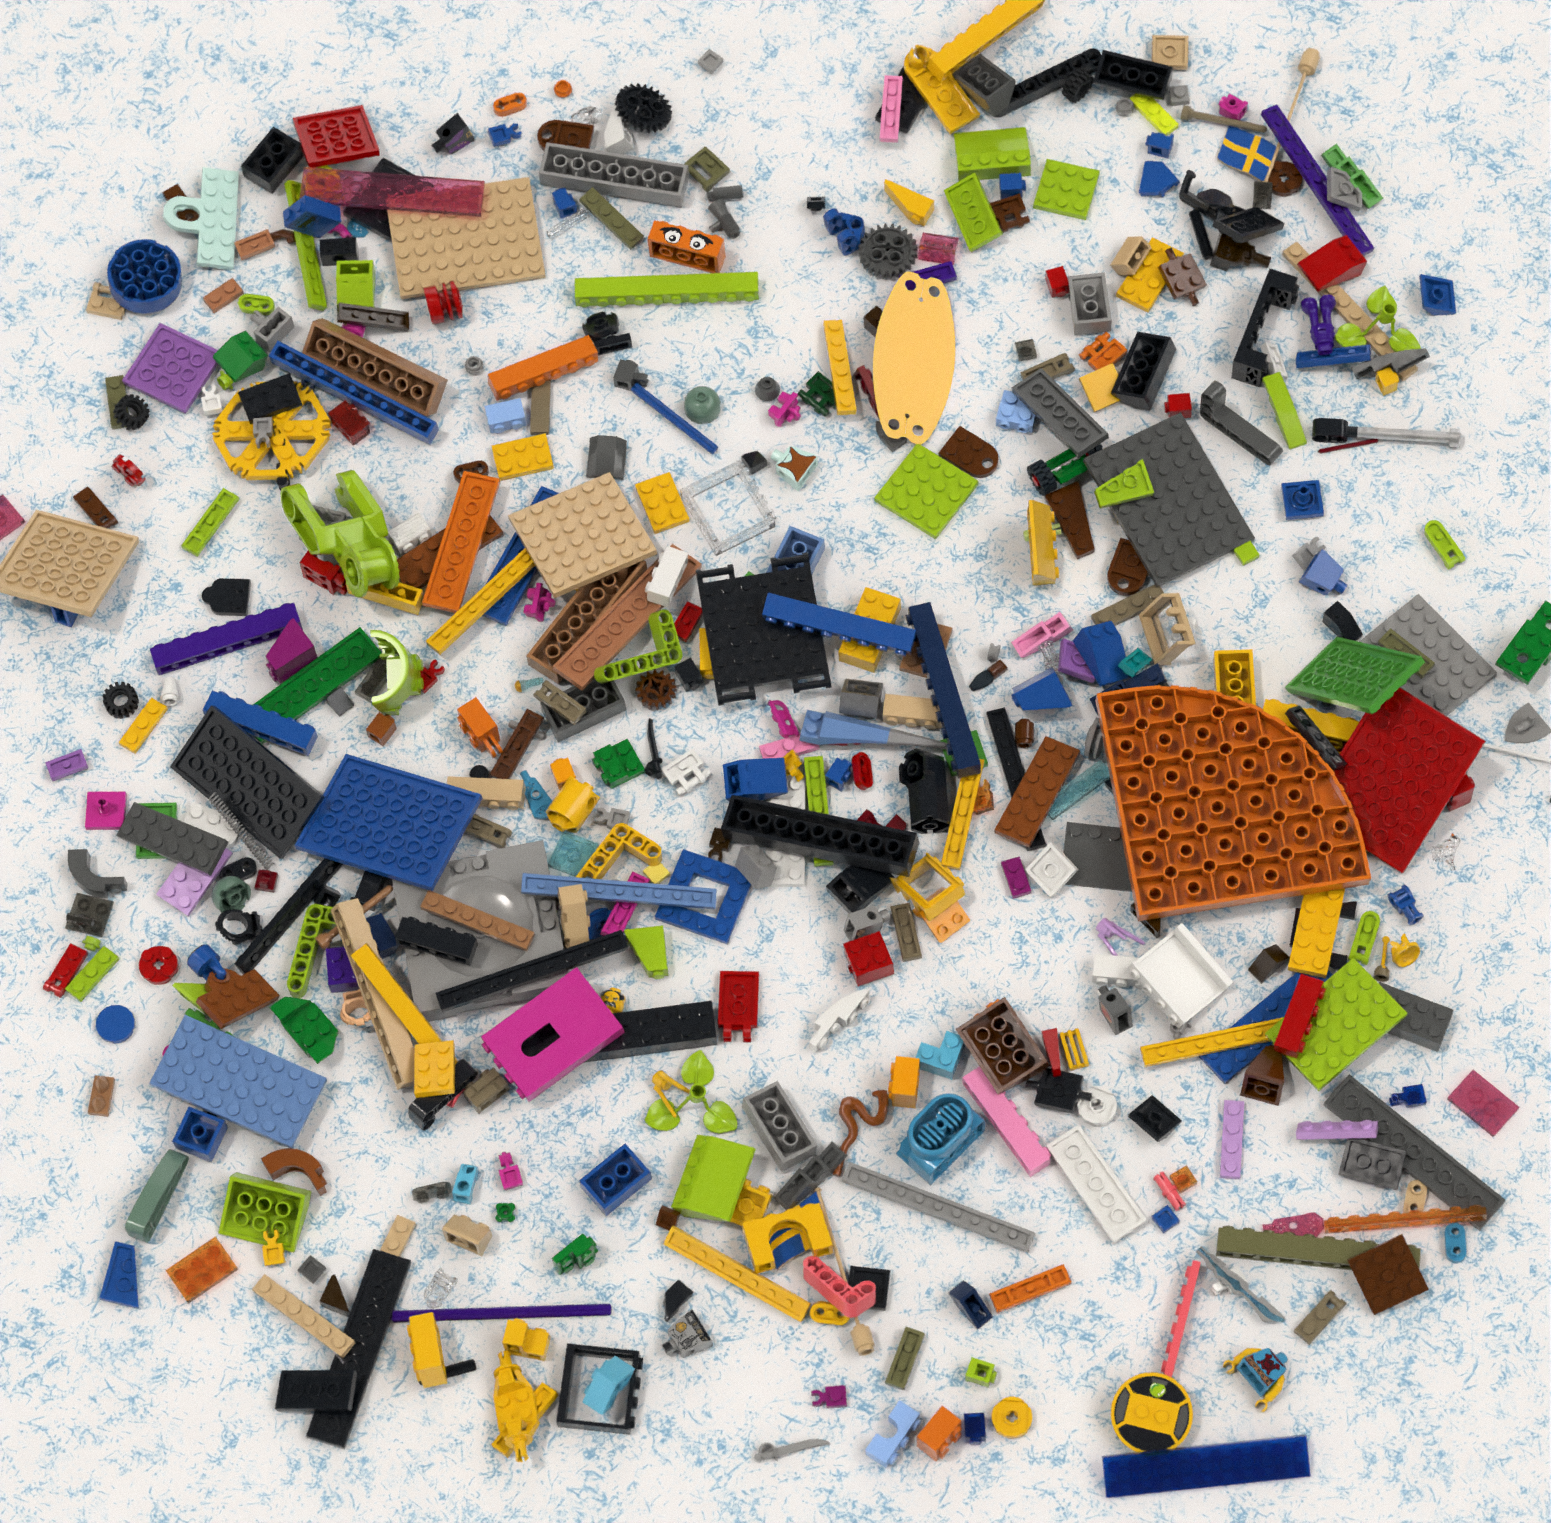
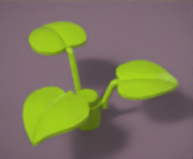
M1386 285L1376 289L1367 299L1366 305L1368 310L1373 314H1378V316L1364 332H1361L1357 325L1346 323L1338 328L1335 335V340L1342 347L1366 345V339L1363 336L1380 321L1382 324L1391 323V334L1393 336L1389 339V345L1394 352L1421 349L1416 337L1409 330L1399 328L1395 332L1394 323L1396 320L1394 316L1397 312V304Z
M696 1051L685 1061L681 1069L683 1081L687 1084L694 1083L690 1089L689 1096L676 1109H674V1104L668 1100L675 1113L680 1111L688 1101L693 1103L703 1102L705 1109L708 1111L703 1116V1123L709 1131L719 1134L735 1131L737 1129V1119L728 1104L722 1101H715L712 1103L711 1108L707 1104V1099L705 1098L706 1088L704 1085L712 1081L714 1069L703 1051ZM659 1099L649 1107L645 1123L653 1129L669 1131L679 1124L680 1117L676 1113L677 1117L674 1118L662 1099Z

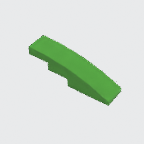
M1337 144L1321 154L1329 167L1348 173L1351 177L1349 181L1355 188L1358 187L1362 192V203L1368 209L1383 199L1363 169L1359 170L1350 156L1346 157Z

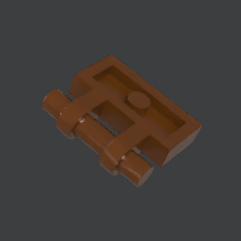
M1020 194L990 203L1002 233L1007 232L1010 228H1020L1024 224L1030 223L1029 216L1021 217L1020 215L1026 212ZM1014 216L1015 220L1005 221L1006 218Z

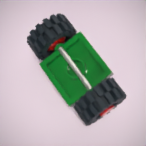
M1099 444L1079 458L1068 449L1045 463L1040 459L1027 466V473L1033 482V486L1036 487L1035 489L1039 491L1040 495L1045 496L1057 489L1055 481L1063 484L1070 481L1073 477L1086 472L1087 467L1083 459L1102 450L1103 446Z

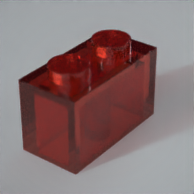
M346 400L328 412L331 423L353 446L370 434L369 421L366 417H361L358 414L357 408L353 404L350 405Z

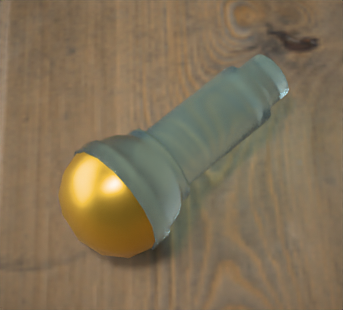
M542 677L530 680L519 679L515 682V689L518 692H524L529 687L540 685L544 681Z

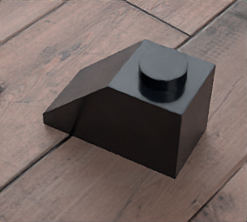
M1336 601L1324 612L1322 622L1336 636L1354 641L1363 636L1352 614L1339 601Z

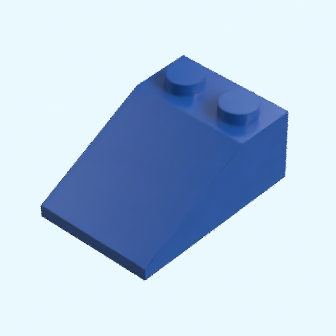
M1112 621L1084 627L1080 630L1073 643L1100 687L1131 678V676L1125 674L1118 667L1126 655L1121 635Z

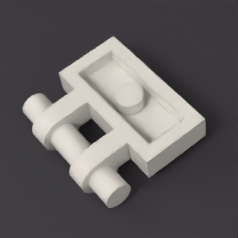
M693 748L661 769V772L672 786L678 782L681 786L676 789L679 796L685 792L692 791L691 788L699 783H704L706 778L711 776L708 769L703 772L699 770V768L704 766V763ZM693 773L695 777L687 782L685 778Z

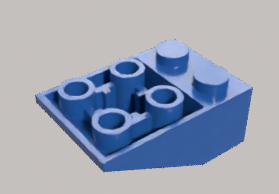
M784 758L743 759L723 764L726 799L729 802L731 795L761 801L788 793Z

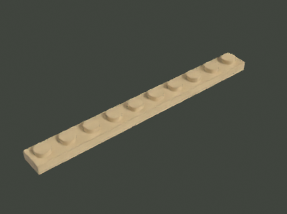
M1296 241L1285 249L1282 255L1314 288L1297 266L1298 262L1309 256V254ZM1338 284L1318 291L1321 296L1333 295L1336 300L1334 310L1347 323L1357 325L1361 332H1364L1373 322ZM1376 324L1363 336L1366 339V343L1371 345V349L1378 356L1394 353L1389 345L1390 338ZM1414 365L1397 375L1402 381H1405L1417 372L1418 367Z

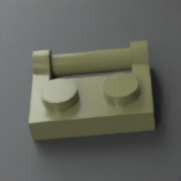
M706 146L684 163L688 165L689 174L702 185L706 192H709L716 183L730 173V168ZM697 164L711 178L706 180L693 166Z

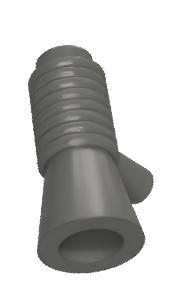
M717 199L712 202L708 210L718 221L709 227L711 232L714 233L722 227L728 237H731V239L737 238L740 235V228L728 212L724 200Z

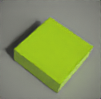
M1251 541L1233 550L1243 566L1260 556Z

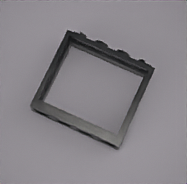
M567 1343L556 1419L557 1426L630 1435L631 1429L635 1428L636 1417H633V1409H637L638 1397H635L636 1389H640L641 1377H638V1372L643 1368V1358H640V1352ZM576 1356L612 1359L614 1356H617L623 1361H633L632 1367L635 1370L630 1379L624 1425L567 1419Z

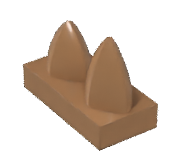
M95 1075L88 1107L89 1115L108 1117L115 1084L114 1077Z

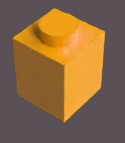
M568 757L556 759L550 764L559 791L569 776L576 779Z

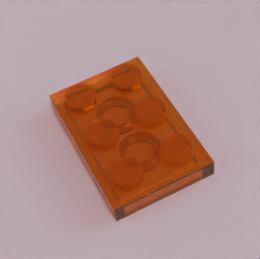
M215 1236L165 1271L189 1304L236 1272L238 1268Z

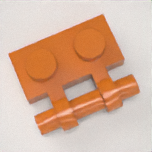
M1108 332L1098 335L1091 345L1085 346L1079 354L1082 360L1091 357L1088 360V365L1095 371L1112 363L1115 364L1127 354L1128 350L1115 338L1110 342L1107 341L1111 337ZM1098 347H1103L1099 352L1095 351Z

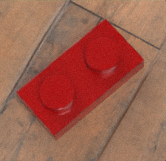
M688 601L686 602L674 623L678 639L687 642L703 615L701 607Z

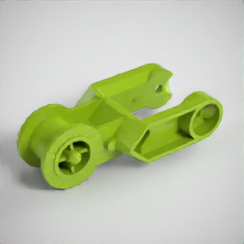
M354 470L337 473L336 477L339 486L334 489L340 505L347 508L353 518L333 524H324L310 503L307 492L301 484L297 483L281 489L280 498L283 511L311 555L333 554L342 568L349 590H351L355 597H364L367 594L368 586L382 583L387 589H394L398 586L400 578L398 562L392 545L384 538L388 536V530L383 511Z

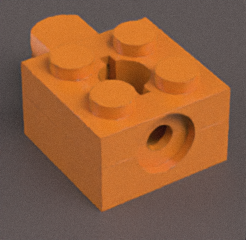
M477 697L457 709L459 727L464 734L468 733L469 741L475 749L478 747L481 753L487 750L492 758L496 757L494 749L498 754L503 752L498 743L501 741L498 727Z

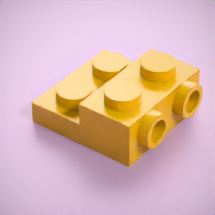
M745 1179L730 1222L742 1226V1223L749 1219L763 1218L773 1196L769 1192L770 1188L759 1185L757 1188L751 1185L752 1181Z

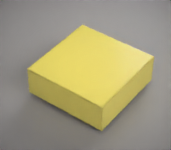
M662 863L656 866L649 865L643 870L644 875L650 879L652 884H659L670 876V872Z

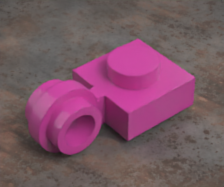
M502 1152V1155H499L501 1166H506V1168L498 1171L505 1191L523 1185L518 1165L510 1167V1164H513L510 1152Z

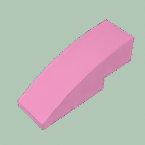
M1059 612L1046 622L1041 621L1011 643L1020 657L1024 658L1053 644L1072 632L1073 629L1065 616Z

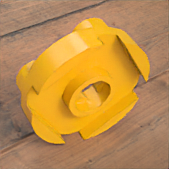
M1006 1397L993 1408L992 1424L995 1431L1003 1437L1018 1438L1026 1435L1031 1427L1032 1411L1021 1398ZM1014 1413V1416L1018 1417V1419L1010 1422L1006 1419V1416Z

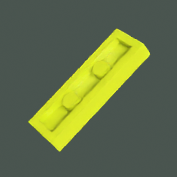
M1134 94L1129 98L1133 102L1134 107L1160 133L1168 136L1178 128L1179 124L1154 98Z

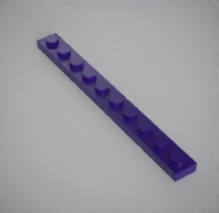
M1276 104L1263 110L1260 115L1342 236L1347 235L1363 256L1373 252L1374 246L1349 209L1327 201L1326 175L1279 106Z

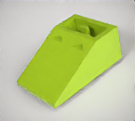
M373 260L337 261V305L338 303L375 307L376 270Z

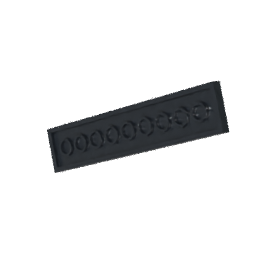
M373 1249L343 1333L355 1341V1344L344 1358L335 1353L330 1370H355L357 1372L351 1411H314L306 1434L307 1438L338 1448H346L391 1322L392 1312L396 1308L411 1266V1260Z

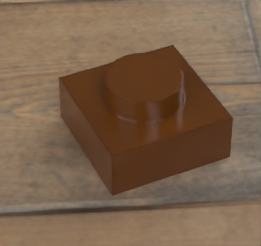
M662 1205L655 1225L670 1231L672 1226L677 1227L681 1212Z

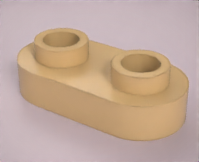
M1419 1180L1411 1181L1406 1189L1403 1214L1409 1220H1417L1423 1214L1427 1187ZM1419 1187L1421 1191L1415 1192L1413 1188ZM1411 1206H1416V1207H1417V1210H1416V1211H1412V1210L1410 1209V1207H1411Z

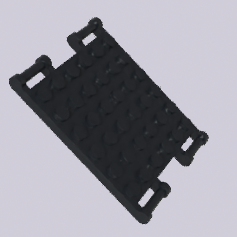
M808 552L792 557L770 558L772 572L735 578L733 564L717 569L695 570L718 706L728 702L750 699V701L756 700L754 687L792 681L794 694L800 693L803 690L826 687V689L832 688L821 632L813 631V633L803 631L802 627L795 626V628H789L784 626V623L778 621L776 624L769 623L762 616L768 593L817 605ZM802 562L804 564V567L778 571V566ZM729 574V579L703 583V578ZM824 676L823 680L798 683V680ZM745 688L749 690V692L722 695V692Z

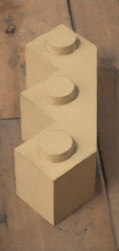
M582 884L559 887L560 920L564 936L563 946L566 949L590 941L588 927L591 925L589 915H586L585 902H588L586 890L582 889Z

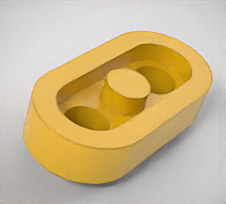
M817 1301L811 1306L810 1316L815 1322L844 1325L849 1321V1317L845 1315L839 1316L837 1314L839 1310L830 1302ZM822 1308L824 1313H818L817 1309Z

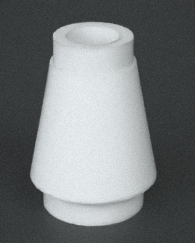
M173 677L164 679L160 700L165 706H175L177 701H179L176 680Z

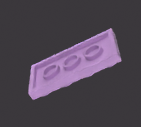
M225 848L211 876L178 863L156 895L189 917L233 853Z

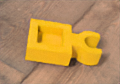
M274 1230L273 1238H269L268 1231L263 1232V1237L268 1245L262 1246L265 1266L286 1263L283 1243L277 1244L280 1236L278 1230Z

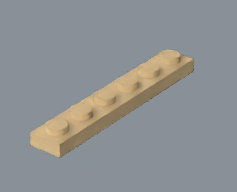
M264 1274L253 1287L254 1293L341 1358H344L354 1346L355 1341L267 1275Z

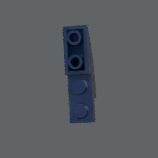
M1157 663L1125 682L1121 680L1102 692L1161 685L1167 682V678L1161 666ZM1095 695L1092 698H1090V701L1093 705L1096 714L1098 715Z

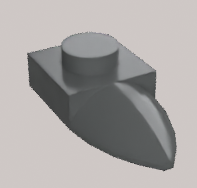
M876 421V432L892 453L907 443V438L905 437L898 439L888 437L880 421ZM889 425L891 429L897 430L896 426L892 427L891 425Z

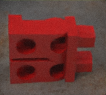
M308 550L299 562L303 577L329 590V593L335 595L336 592L345 595L347 593L346 580L341 567L337 564L334 566L329 561L320 560L317 555H311Z

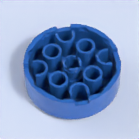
M149 239L134 240L117 249L115 255L108 263L107 275L111 295L120 306L129 311L144 314L158 312L171 305L180 293L182 287L180 262L174 251L167 245L164 246L155 240Z

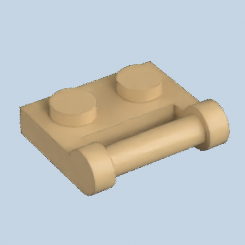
M95 282L86 308L87 313L122 320L125 308L120 306L113 298L99 296L100 292L111 294L109 286Z

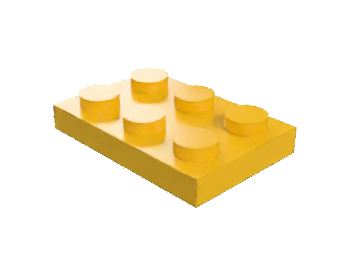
M546 433L491 446L500 481L554 469Z
M670 472L635 484L636 491L654 534L690 522Z
M454 1040L416 1044L414 1061L415 1097L454 1094Z

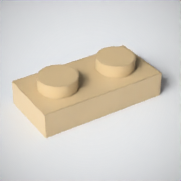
M397 1215L380 1251L401 1257L416 1223Z

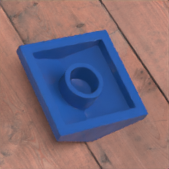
M1421 274L1419 279L1422 308L1433 316L1456 314L1453 280Z

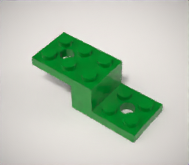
M1545 600L1531 621L1526 620L1495 663L1496 666L1526 685L1530 683L1541 666H1546L1551 660V630L1546 627L1547 623H1551V603ZM1525 656L1528 661L1521 663L1517 660V657Z

